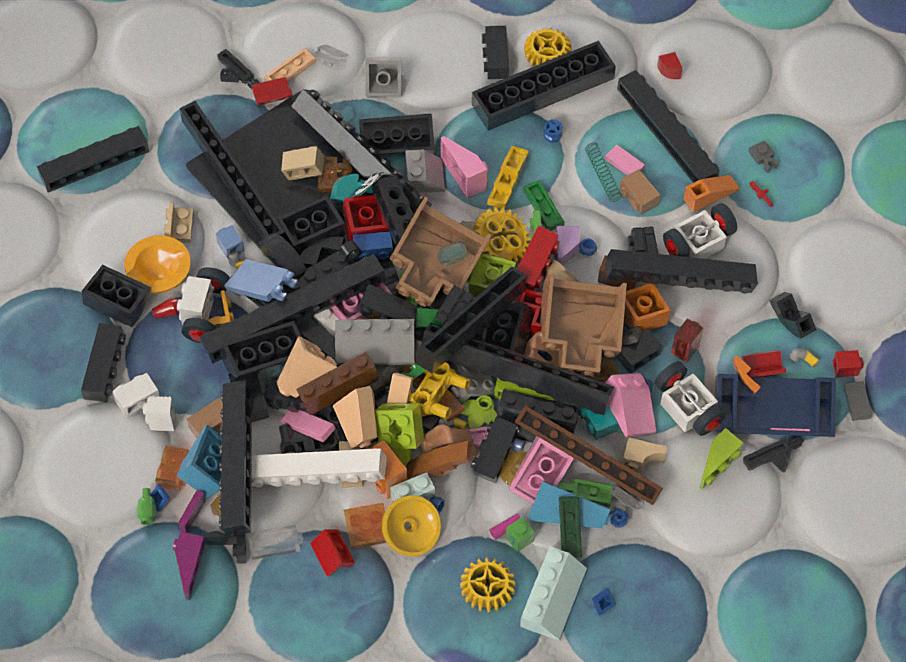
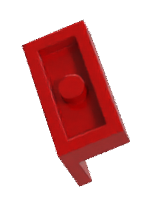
M286 77L252 85L256 106L292 97V91L288 86Z
M780 350L741 355V359L751 368L747 372L750 378L786 373V368L782 366Z
M324 529L310 543L326 576H331L338 568L351 567L355 564L338 529Z

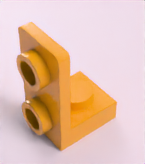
M224 290L221 291V298L225 316H215L207 319L216 328L234 320L233 312L229 313L228 308L231 307L230 297L225 296Z

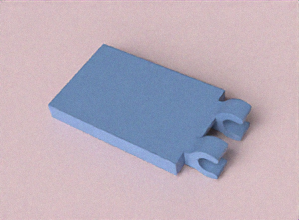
M246 259L224 286L227 291L269 302L272 298L283 301L287 296L286 293L281 292L283 284L294 287L298 281L292 279L294 273L288 269Z

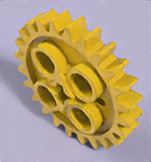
M495 207L493 210L489 208L486 212H483L476 219V223L472 227L475 229L473 232L484 238L488 233L491 234L482 253L516 263L521 261L529 245L528 243L531 241V238L527 237L530 231H525L528 225H522L521 223L523 218L517 219L518 213L511 215V209L505 212L504 207L499 211Z

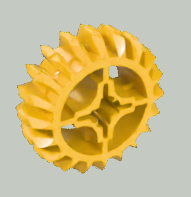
M544 27L541 31L537 28L536 33L531 32L530 36H527L524 44V54L531 66H537L571 52L572 45L569 42V37L565 36L564 32L559 33V29L554 31L551 27L549 30H546Z
M487 557L485 562L478 559L477 565L471 562L470 568H465V574L461 575V580L463 581L460 583V588L463 589L461 591L462 596H466V603L472 602V608L478 605L480 612L483 610V607L487 608L488 613L491 607L496 611L499 610V605L505 607V601L510 602V595L515 593V589H513L516 584L513 581L514 574L510 573L509 567L504 568L503 561L497 564L496 558L492 562H489ZM484 573V575L481 578H476V580H473L479 574ZM491 573L497 575V576L500 577V578H496V577L492 576ZM487 578L488 583H490L489 591H487V586H485ZM503 589L498 595L491 597L494 592ZM476 592L483 593L484 597L477 594Z

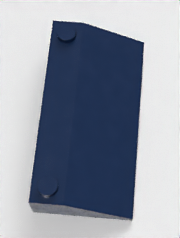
M717 374L715 376V399L718 401L717 405L721 406L726 412L724 420L716 428V433H721L726 428L731 433L835 437L836 378L753 377L751 379L761 388L752 395L743 385L738 374ZM771 428L810 429V431L771 430Z

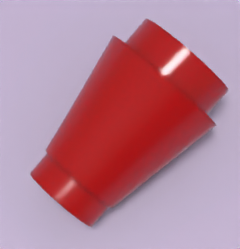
M171 297L152 308L155 319L177 316L180 313L177 310L178 299H172Z

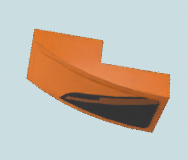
M736 355L732 360L734 369L743 385L754 395L761 387L747 375L751 368Z

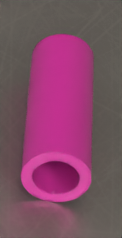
M515 514L490 528L489 531L492 537L496 540L506 534V527L521 518L519 514Z

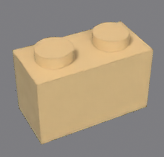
M317 146L283 152L281 171L288 180L323 175L324 155Z

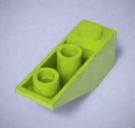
M726 428L712 441L699 487L701 489L706 485L710 486L715 481L716 475L719 472L724 473L729 467V463L732 460L736 461L743 453L741 451L743 442Z

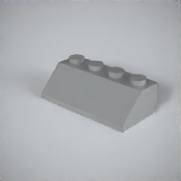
M414 319L335 320L336 365H343L367 352L374 365H414Z

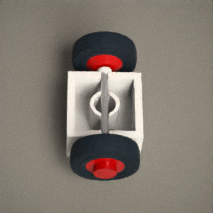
M719 203L711 208V217L704 210L677 224L673 229L666 231L663 234V242L670 255L706 259L724 249L727 236L734 234L738 229L737 221L730 208L724 203Z
M204 267L199 269L196 277L188 276L187 282L182 285L183 296L182 299L178 300L177 310L180 311L179 320L182 321V334L193 342L202 343L200 336L208 331L217 329L207 319H209L214 302L213 293H221L222 290L227 291L224 285L230 277L224 271L217 268Z
M676 361L663 369L655 379L656 387L661 392H664L662 394L661 406L684 432L693 428L698 435H706L719 426L724 420L726 412L721 406L717 405L718 401L694 374L682 380L688 370L681 361Z

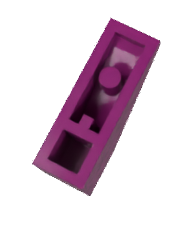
M180 532L178 539L174 540L173 551L176 554L185 599L190 600L206 544L203 536Z

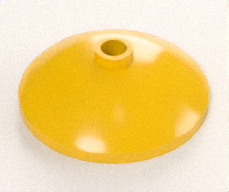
M409 495L398 498L389 505L384 513L382 520L384 539L389 547L400 555L414 557L425 554L433 548L440 536L441 521L438 511L431 502L420 496ZM406 522L410 525L408 530L405 529Z

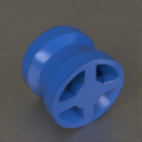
M551 119L545 123L544 138L549 142L559 141L562 137L561 122Z

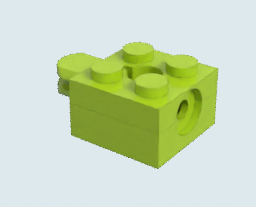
M481 253L466 281L469 283V294L474 297L481 294L491 285L490 283L496 281L509 268L514 267L516 269V262Z
M383 403L375 410L378 443L384 440L402 464L406 465L412 459L411 449H417L424 442L420 403Z

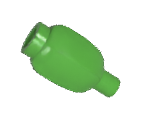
M143 488L142 497L137 503V518L141 520V524L150 525L156 517V503L154 498L151 497L150 488Z

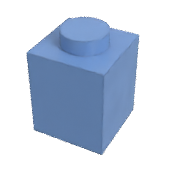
M232 225L222 228L216 233L217 244L227 259H229L231 253L240 254L244 252L243 241Z

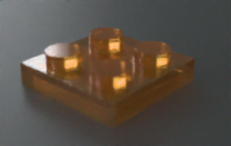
M384 503L344 510L351 549L386 543L382 532V520L385 513Z

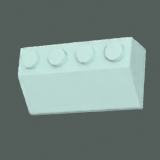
M550 546L521 616L520 627L559 641L587 568L571 554Z

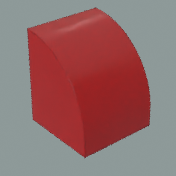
M676 52L658 56L657 68L659 72L669 79H681L683 68Z

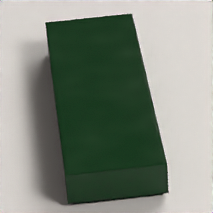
M579 496L559 497L561 550L571 554L574 558L582 557Z

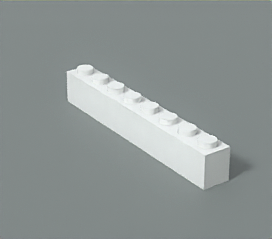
M381 449L252 455V486H282V484L298 486L301 483L317 485L320 482L336 484L339 481L356 483L359 480L375 482L379 479H385L387 457Z

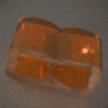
M165 446L156 474V485L161 484L163 488L177 491L181 490L182 485H186V482L180 479L177 473L182 461L189 452L188 449Z

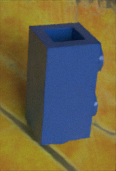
M390 232L353 235V241L361 249V253L355 261H360L362 258L373 254L377 259H387L393 254Z

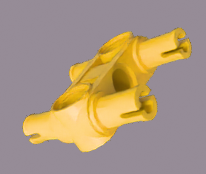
M445 362L433 373L425 370L423 373L426 376L414 393L410 392L408 403H420L422 416L434 414L447 420L451 415V408L443 406L438 402L448 387L454 385L467 390L470 386L469 378L456 374V371L451 369L448 363Z

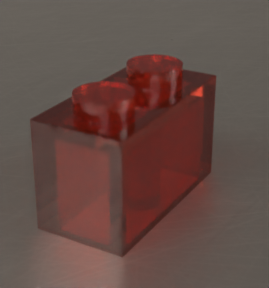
M687 318L674 335L671 354L688 363L700 346L703 327L698 322Z

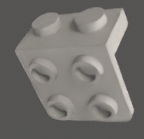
M454 362L450 365V368L454 369L456 374L470 379V386L467 390L454 385L448 387L451 394L461 405L470 396H494L495 385L491 375H484L477 370L465 368Z

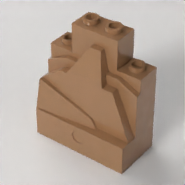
M424 197L398 242L390 260L397 267L406 268L396 286V289L399 290L398 292L403 296H410L416 299V303L421 306L429 307L440 288L443 289L446 295H448L453 285L461 289L463 288L491 234L488 233L485 238L426 205L425 203L428 198Z
M550 273L543 282L540 326H542L541 346H546L548 350L560 348L558 367L593 378L600 372L601 353L604 357H615V355L621 352L627 283H622L620 287L554 279V274Z

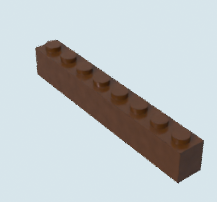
M526 405L515 421L518 425L651 505H654L663 490L661 486Z

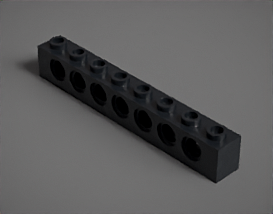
M396 175L376 180L372 187V192L395 246L398 245L405 232L404 229L407 228L414 216L410 208V201L403 192V185L399 182ZM440 288L436 295L437 298L434 299L429 307H421L439 310L447 295Z

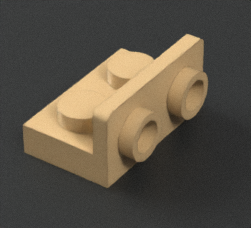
M170 202L169 209H166L165 214L168 224L164 225V235L175 238L181 243H191L193 208L174 207V202Z

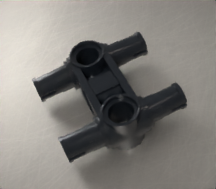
M325 416L319 417L320 419H323V420L329 422L328 419H327V417H325ZM289 424L279 426L282 441L280 443L281 454H286L289 451L295 453L340 451L338 439L334 431L324 442H321L310 436L293 439ZM327 443L333 444L332 446H325Z

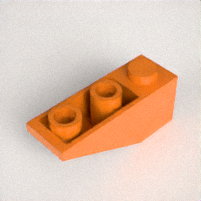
M731 175L701 179L685 187L683 199L692 212H695L739 191L740 187Z

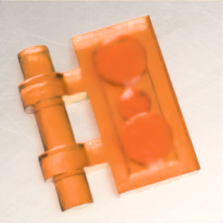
M324 157L323 175H318V192H332L334 183L341 178L337 177V172H342L343 176L350 175L352 165L345 158L343 163H337V157Z

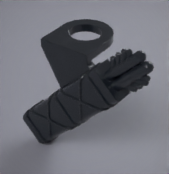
M224 49L217 54L218 60L227 67L220 71L221 82H239L240 80L245 85L248 83V87L251 90L252 85L261 83L257 81L258 79H254V74L232 55L229 50Z
M793 436L788 438L786 442L784 438L746 455L743 458V463L750 471L771 461L781 472L785 473L792 452L791 448L801 447V443L804 440L801 436Z

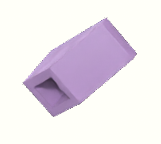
M557 226L556 234L559 235L558 241H560L556 254L553 255V260L555 259L561 265L566 264L579 252V226Z

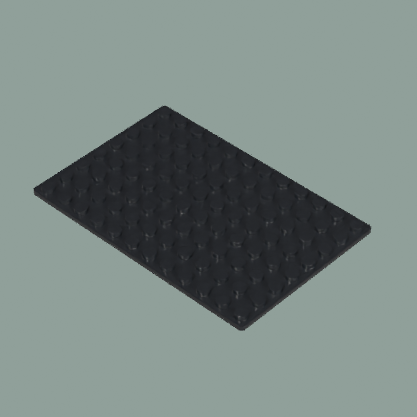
M301 91L223 139V142L276 219L322 197L328 196L330 199L334 183L343 176L359 174L358 181L367 180L292 107ZM317 146L324 155L323 175L288 180L281 171L283 152ZM204 153L187 162L186 167L261 250L258 242L262 239ZM361 194L360 196H354V197L370 196V195ZM330 200L345 223L342 210L343 203ZM345 225V236H342V237H344V244L349 241V240H348V235H347V230H346V225ZM392 239V247H393V252H394L396 246H395V244H394V242H393V239ZM266 256L274 266L278 267L274 257ZM390 258L377 259L382 267L389 266L393 262Z

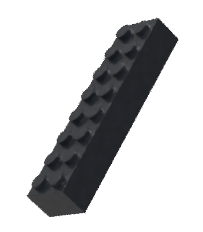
M598 40L473 91L471 105L489 131L613 80L616 65Z

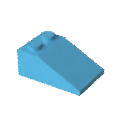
M205 425L182 461L177 476L196 491L204 492V496L208 499L220 490L219 482L221 481L222 474L219 465L222 463L220 453L222 437L211 427Z

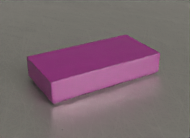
M197 490L178 522L181 532L188 533L206 501L204 492Z

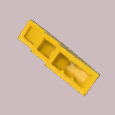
M511 146L501 165L500 173L494 182V188L488 198L487 205L500 209L502 207L506 208L523 170L529 150Z

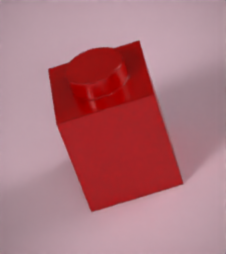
M858 350L837 351L832 360L835 378L859 376L860 370L864 366L863 358L859 356Z

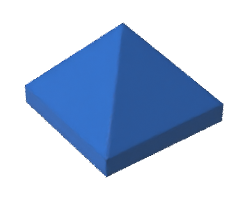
M158 484L151 493V497L154 498L156 503V510L160 512L170 500V497L161 484Z
M609 588L591 598L599 616L616 605Z

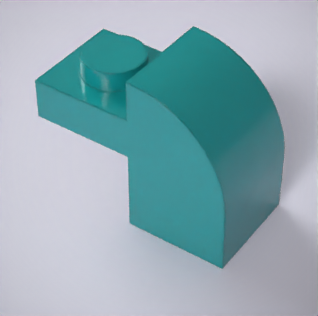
M350 174L339 178L333 185L330 200L344 203V198H352L350 196L365 181H358L359 174ZM370 186L363 194H373V186Z

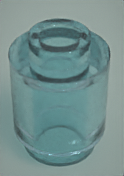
M454 242L440 248L437 257L441 264L449 266L463 260L467 256V249L462 242Z

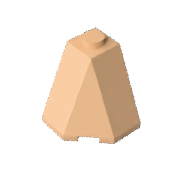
M299 336L277 381L279 391L286 396L298 397L296 389L337 368L335 360L330 356L325 358L324 353L321 352L317 345Z
M371 387L355 389L333 405L351 449L369 447L371 441L377 438L375 400Z

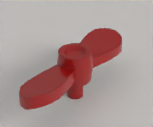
M751 181L749 185L756 192L759 199L763 198L772 207V202L766 196L769 190H760L758 185Z

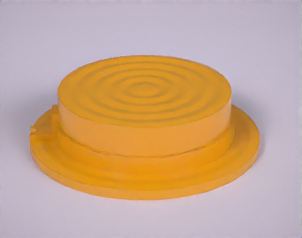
M164 235L149 236L138 241L130 248L124 261L126 276L150 286V293H163L176 288L186 279L191 267V259L187 248L177 239Z

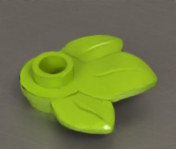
M482 395L476 400H467L462 404L464 411L460 413L468 416V426L470 429L480 428L484 423L489 425L491 421L494 422L497 416L493 409L494 402L487 395Z

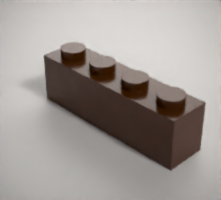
M367 352L296 390L309 415H312L344 398L355 389L363 388L380 378L375 365Z

